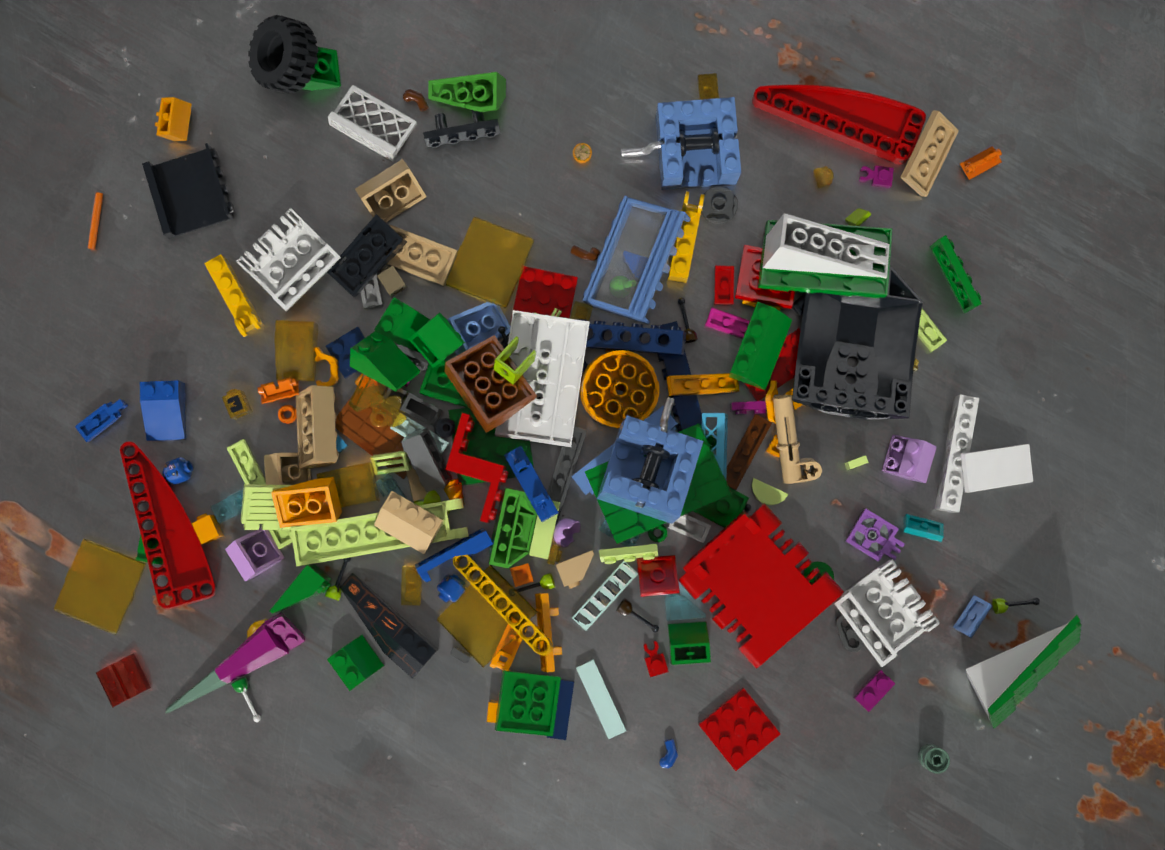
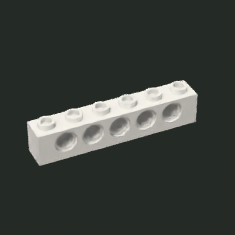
M961 394L954 397L934 509L952 513L960 511L964 489L961 454L969 453L971 449L979 398Z

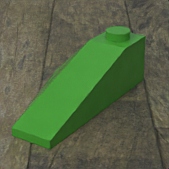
M498 72L428 81L429 100L478 112L498 110L506 98V79Z

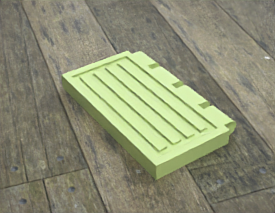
M244 484L240 520L244 524V530H259L260 524H262V530H278L279 522L271 492L291 485ZM283 527L281 530H291L290 528L292 527Z

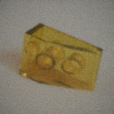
M276 320L274 339L276 380L291 377L296 378V381L315 382V358L317 356L315 347H317L318 324L309 321Z
M371 462L316 474L317 479L334 477L341 508L380 501L376 476Z

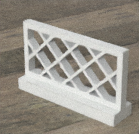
M354 85L348 90L335 111H331L328 116L330 126L392 162L395 161L397 153L417 125V121ZM355 92L361 96L362 101L351 103L350 97ZM374 103L377 105L378 110L367 112L365 104ZM363 105L365 113L354 115L352 107ZM350 108L352 115L344 117L339 113L342 109ZM390 112L393 114L394 119L383 121L382 113ZM379 114L381 122L370 124L368 116ZM367 118L368 125L360 126L356 124L355 119ZM405 121L410 124L408 129L399 130V122ZM395 123L397 131L386 133L385 125ZM383 127L384 134L375 135L372 133L371 128ZM398 135L400 141L396 146L389 143L388 137Z

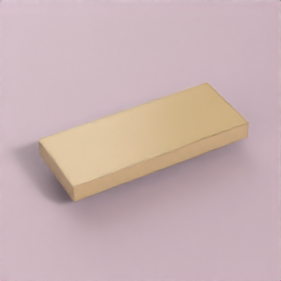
M413 468L406 471L412 501L424 499L427 492L420 484L416 471Z

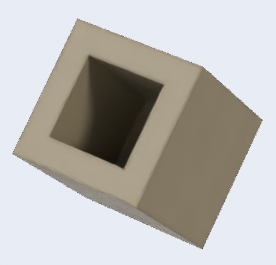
M394 266L384 267L380 270V274L377 275L391 298L408 288Z

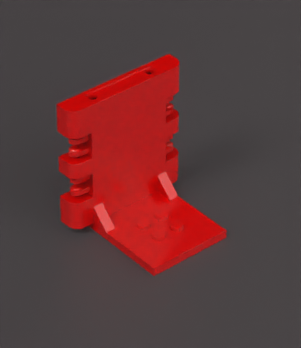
M765 503L752 515H749L744 510L686 562L683 567L686 573L678 579L695 600L709 588L712 590L701 600L704 604L714 595L719 598V601L709 609L711 613L722 604L725 605L712 617V620L721 630L736 618L737 621L727 631L729 633L734 632L741 624L745 630L735 640L740 642L750 633L751 636L738 649L756 669L844 593L842 588L826 571L812 583L809 581L820 572L818 568L813 569L806 577L801 573L812 561L807 559L798 568L796 567L809 554L800 542H797L785 554L783 551L794 541L791 538L787 539L781 547L774 543L784 535L785 531L782 529L772 538L769 537L782 522Z

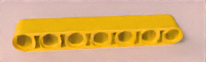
M462 555L453 558L455 568L534 652L540 655H548L552 651L553 645L550 639L471 556ZM466 557L468 562L466 566L461 567L459 562L462 558ZM479 571L481 576L477 581H474L472 578L473 573ZM493 585L494 590L492 594L487 595L485 592L486 587ZM506 599V607L500 609L498 606L499 601ZM518 612L520 620L517 623H513L512 615ZM531 626L534 633L531 637H526L525 630ZM541 641H546V650L539 651L538 644Z

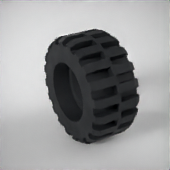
M273 15L266 18L264 22L257 26L258 29L254 31L253 39L250 40V51H248L250 61L248 63L252 69L251 74L257 83L264 88L284 93L297 92L306 86L305 83H309L312 79L311 75L315 73V64L318 63L316 37L311 28L299 20L282 15Z

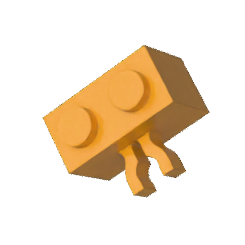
M175 97L161 98L160 111L156 112V116L159 117L158 123L155 122L157 127L156 135L172 141H187L192 104Z

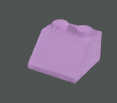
M262 527L236 539L225 549L245 582L263 573L285 558L268 530H262Z

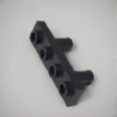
M472 110L474 123L448 128L445 114L439 113L435 115L437 130L423 132L424 140L427 147L435 148L448 143L457 144L459 141H474L481 137H494L501 134L498 119L485 121L483 112Z

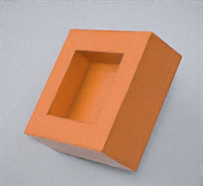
M529 563L510 568L515 587L534 582Z

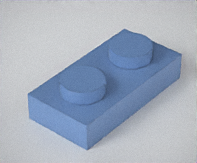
M974 595L953 628L972 638L992 608V605Z

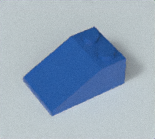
M179 380L140 382V404L146 440H186L185 383Z

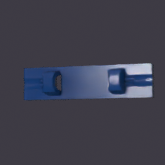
M522 446L505 454V458L541 522L558 514V510ZM527 467L526 470L519 473L522 468Z

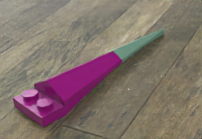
M282 612L265 621L246 641L200 682L168 706L165 713H169L288 654L291 649L305 642V636Z

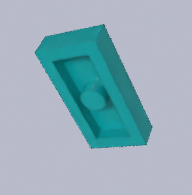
M906 514L903 532L941 542L944 537V523Z

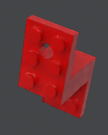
M462 413L445 470L491 483L480 521L490 523L491 520L496 518L498 509H495L497 501L500 502L503 490H500L502 482L506 483L509 472L506 471V467L463 454V451L466 452L468 449V433L473 432L475 422H473V418L470 415Z

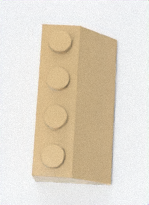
M311 385L299 392V395H296L299 469L327 467L337 462L336 413L334 412L336 397L333 393V387Z

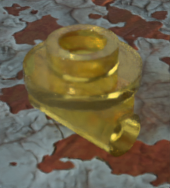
M824 166L814 169L818 188L832 184L834 174L830 168Z

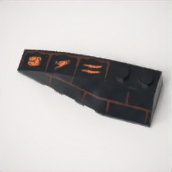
M354 573L340 586V589L383 653L413 679L439 649Z

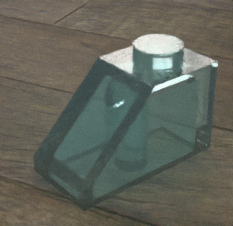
M676 593L664 596L667 621L706 618V614L684 595Z

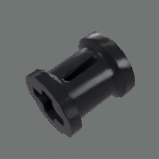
M803 292L802 296L795 302L793 301L792 309L799 316L803 314L806 292Z

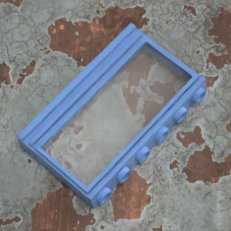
M624 196L623 201L619 204L617 216L612 221L611 231L605 239V246L602 253L598 256L596 268L590 276V283L584 291L582 301L591 307L649 325L650 321L645 316L649 308L654 309L656 306V302L652 298L656 290L661 291L663 288V284L660 282L662 273L668 274L670 271L667 261L670 255L675 256L677 253V249L674 246L676 238L684 236V231L681 229L683 221L690 222L691 218L683 211L680 212Z

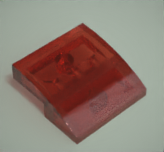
M134 653L96 672L112 708L151 688Z

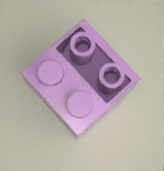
M892 435L882 471L908 480L926 483L937 447L924 440Z

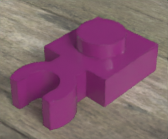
M877 165L874 166L873 170L867 166L860 168V171L867 173L866 177L860 176V182L872 180L871 186L891 188L894 168Z

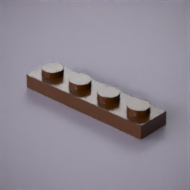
M757 414L754 415L727 466L726 481L728 486L734 490H737L772 422Z

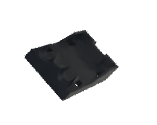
M376 214L340 255L341 258L327 273L356 298L377 272L402 249L407 241ZM346 257V260H343V263L340 264L341 260Z

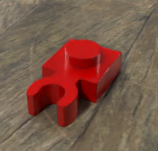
M656 640L653 641L655 647L652 650L647 648L646 643L644 644V650L649 654V657L644 659L650 677L669 672L664 654H657L659 646Z

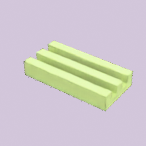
M405 451L377 454L370 457L375 475L412 469L411 465H409L410 459L407 458ZM402 457V459L376 462V460ZM404 464V466L378 469L379 466Z

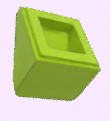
M858 208L845 221L848 225L860 226L871 216V213Z

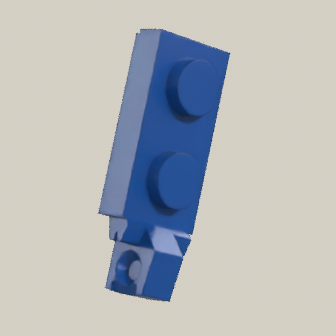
M121 399L114 404L113 402L105 403L77 424L75 428L86 442H90L122 416L120 412L128 405Z

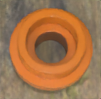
M291 405L282 406L278 411L279 420L285 424L293 423L297 418L296 408ZM287 411L291 412V416L289 418L285 417V413Z

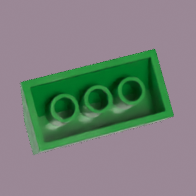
M757 302L729 377L766 390L792 319L774 307Z

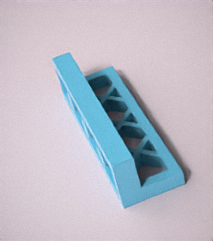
M702 413L703 432L707 439L713 435L717 440V445L712 448V451L716 450L715 458L726 479L728 415L726 413ZM707 417H717V426L712 431L706 426Z

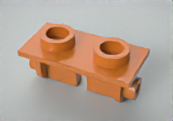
M991 146L960 163V166L968 180L1002 163L1000 159L1002 152L999 148L994 149Z
M289 377L278 380V387L275 386L274 382L261 384V387H257L259 395L261 394V403L274 402L299 395V382L296 381V378Z

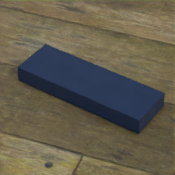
M563 679L560 681L553 736H547V738L566 740L574 681Z

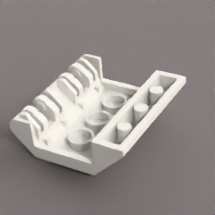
M292 208L285 213L293 221L292 223L283 215L280 217L281 221L289 227L285 233L277 225L273 224L271 227L279 236L277 237L268 229L258 239L266 249L263 250L256 242L253 244L254 249L262 254L257 260L248 251L244 254L252 261L251 263L243 256L236 260L285 311L289 310L341 258Z
M893 559L875 568L847 589L834 602L835 606L881 667L898 656L896 653L924 631L930 632L940 624L936 616H932L933 612L931 610H927L920 615L917 614L916 611L924 607L926 603L924 600L919 601L921 596L912 584L907 585L909 583L907 578L902 579L896 584L893 582L892 579L898 577L902 572L900 568L894 570L897 564Z

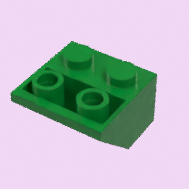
M438 313L408 338L433 368L465 343L461 335L454 330L441 313Z
M706 621L668 624L671 665L711 662Z

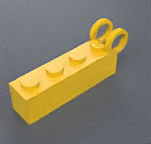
M690 191L685 192L681 211L686 212L691 220L690 222L683 221L681 229L684 231V236L676 238L674 246L677 249V253L675 256L672 255L668 280L687 283L705 196V194L700 195L698 205L688 204Z
M220 254L205 262L204 264L235 319L234 323L241 335L245 337L248 335V331L254 328L260 329L263 323L227 258Z

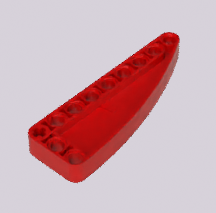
M768 85L758 87L752 97L753 105L761 110L898 165L904 164L910 158L926 120L925 112L914 106L883 96L838 87ZM757 95H764L766 100H759ZM774 102H781L783 107H777ZM792 109H799L801 114H794ZM809 116H816L818 121H812ZM912 117H917L919 123L913 122ZM827 123H833L836 128H829ZM845 130H851L853 136H848ZM905 134H910L912 140L906 139ZM862 137H868L871 142H864ZM880 144H886L888 150H883Z
M133 442L123 443L120 447V454L158 604L163 609L170 610L212 598L216 593L212 572L200 540L184 508L164 477L142 450ZM128 448L135 449V453L133 455H125V451ZM139 466L140 470L137 474H130V468ZM138 484L144 485V490L140 493L134 492V488ZM143 502L149 504V508L146 511L139 510V505ZM147 521L154 522V526L150 530L143 528L144 523ZM152 539H156L159 542L158 546L154 549L148 547V543ZM156 558L163 559V565L159 568L153 566V561ZM165 576L168 578V583L162 587L158 586V579ZM204 585H211L212 592L205 595L201 592ZM185 590H191L193 595L191 599L184 600L182 593ZM167 595L173 598L169 605L162 603Z

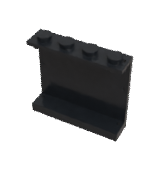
M208 143L205 144L206 149L160 164L153 165L150 161L142 163L163 235L169 239L234 219L232 214L234 207L227 198L229 190L226 183L223 184L221 178L224 174L221 166L217 165V151Z

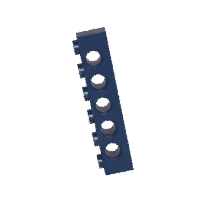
M594 321V324H589V329L593 330V336L587 339L586 348L684 356L686 332L681 331V327L670 326V330L662 329L660 325H651V328H643V324L632 323V327L624 326V323L621 322L605 325V321ZM611 330V339L605 340V332ZM626 332L631 333V339L628 342L623 341V335ZM649 333V342L643 343L641 340L642 336ZM663 335L669 336V342L666 345H662L660 342Z

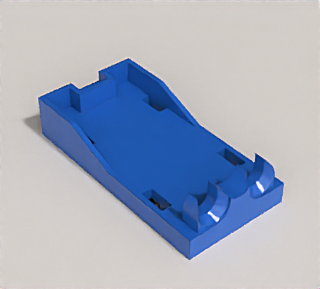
M481 528L470 534L469 537H465L415 564V567L422 580L429 582L431 578L427 571L455 556L476 554L493 545L486 530Z

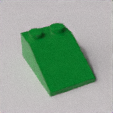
M394 297L374 330L390 338L398 345L419 352L408 338L429 322L430 319Z
M374 331L350 348L351 368L394 391L399 390L420 373L418 367L390 338L377 331Z
M315 564L306 565L269 612L272 614L281 612L322 592L325 593L331 586L329 582L332 578Z

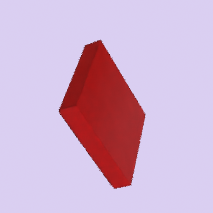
M675 555L659 556L651 560L637 559L641 597L680 593Z

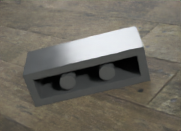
M428 427L408 434L401 441L403 450L407 453L412 468L416 471L420 484L425 488L426 492L444 487L453 479L450 472L445 470L446 464Z

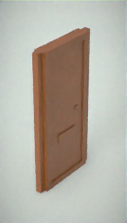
M358 388L336 416L335 428L372 456L404 451L401 441L405 437L390 429L397 417ZM402 457L381 459V460H378V461L381 462V461L402 459ZM403 463L386 465L388 468L404 466ZM406 471L395 472L403 480L407 477Z

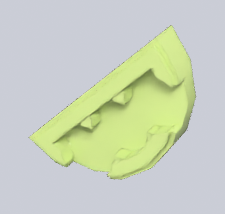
M755 478L752 479V492L755 498L762 504H779L788 496L787 493Z

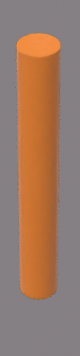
M99 192L95 193L88 249L93 250L96 249L103 193Z

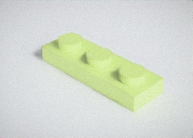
M657 544L602 549L599 550L601 562H605V564H613L617 560L632 562L636 558L651 560L658 556Z

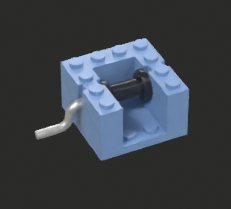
M735 97L658 103L655 116L657 142L650 143L647 147L621 149V157L647 155L653 150L658 149L661 190L736 185L741 175L739 141L736 136L738 129Z
M667 397L660 419V426L626 415L620 425L597 499L671 524L680 518L703 441L672 430L667 431L669 416L674 404L673 398Z

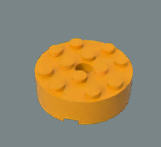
M624 350L607 352L596 357L584 370L580 384V398L587 413L598 423L614 428H620L626 415L643 421L648 418L658 402L660 391L659 381L651 364L642 356ZM618 384H622L624 387V392L621 395H618L615 387Z

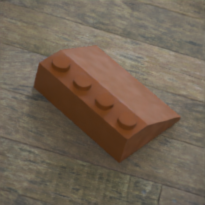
M495 335L445 362L446 375L486 433L503 424L537 397L523 375L513 385L494 370L495 359L504 350ZM509 356L504 363L515 371L517 366Z

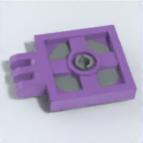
M866 508L845 542L877 562L881 560L883 555L896 560L897 557L891 551L899 554L901 550L895 547V545L897 544L900 547L905 545V543L894 537L899 528Z

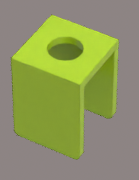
M517 336L499 354L494 363V370L513 385L535 361L537 352L533 350L515 371L504 362L517 349L519 340Z

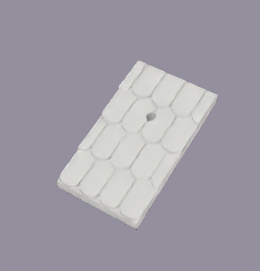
M513 310L508 345L516 336L519 340L517 349L510 355V358L518 368L533 350L537 351L535 361L523 373L524 378L537 397L503 424L497 426L495 436L571 447L590 321Z

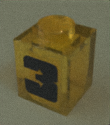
M237 388L226 392L227 395L222 397L231 419L236 420L253 412L245 392L242 390H237Z

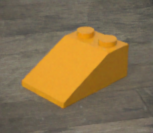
M334 477L313 479L271 492L280 528L337 522L342 513Z

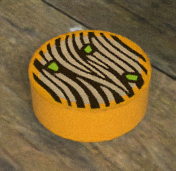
M580 143L574 147L573 157L578 163H586L591 159L592 150L589 145Z

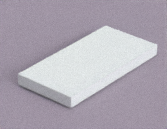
M1029 444L961 454L964 488L967 493L1033 482Z

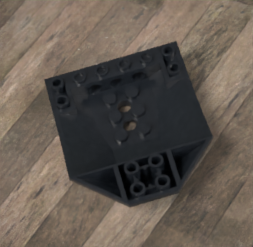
M891 265L889 269L888 295L885 298L806 292L792 401L826 414L864 420L909 418L915 352L923 301ZM855 358L858 361V365L852 367L847 363V360ZM848 376L853 377L855 383L849 384L845 378Z

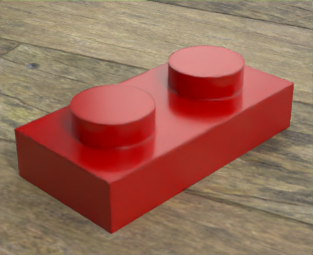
M715 265L714 304H734V266Z

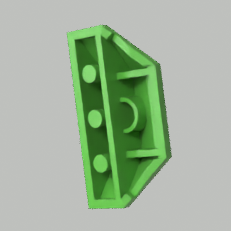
M505 488L491 537L493 545L490 546L489 565L509 568L530 553L537 513L525 492Z

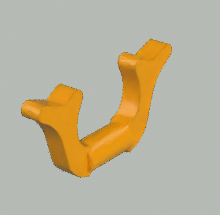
M315 347L317 355L315 361L327 360L330 364L331 375L328 382L317 380L316 384L317 386H333L339 380L338 360L334 356L325 354L320 347Z
M771 381L765 402L768 420L776 424L773 397L778 395L777 381Z

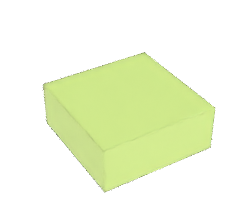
M865 455L844 464L846 469L850 470L869 462Z

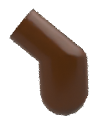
M574 245L571 249V254L581 259L595 261L598 259L600 251L592 247L589 252Z

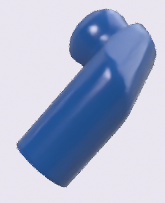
M674 739L664 741L667 754L659 761L662 768H671L678 757Z

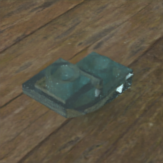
M243 490L210 506L218 524L241 514Z

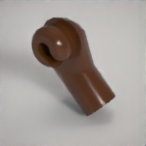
M408 89L403 93L404 101H415L421 112L429 109L422 93L413 89Z

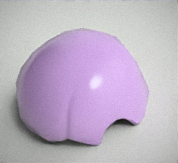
M564 518L556 524L554 541L558 546L564 548L574 542L573 534L580 532V522Z

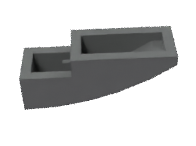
M386 387L380 398L384 402L434 427L443 411L401 388L394 391Z

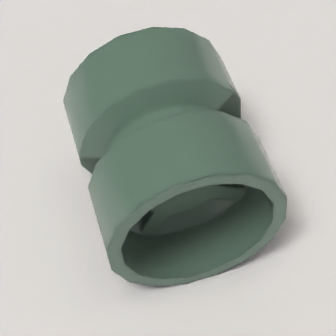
M926 744L918 752L920 764L930 772L940 774L948 769L950 757L939 746Z

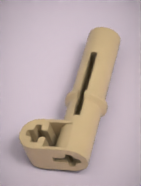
M792 395L773 397L778 437L776 448L779 449L783 483L792 484L818 479L822 474L820 464L813 458H799L798 447L800 442L797 441ZM800 465H803V467L805 468V469L803 470L804 475L801 474V466H800ZM812 465L814 468L811 469V472H808L807 470H809L810 466Z

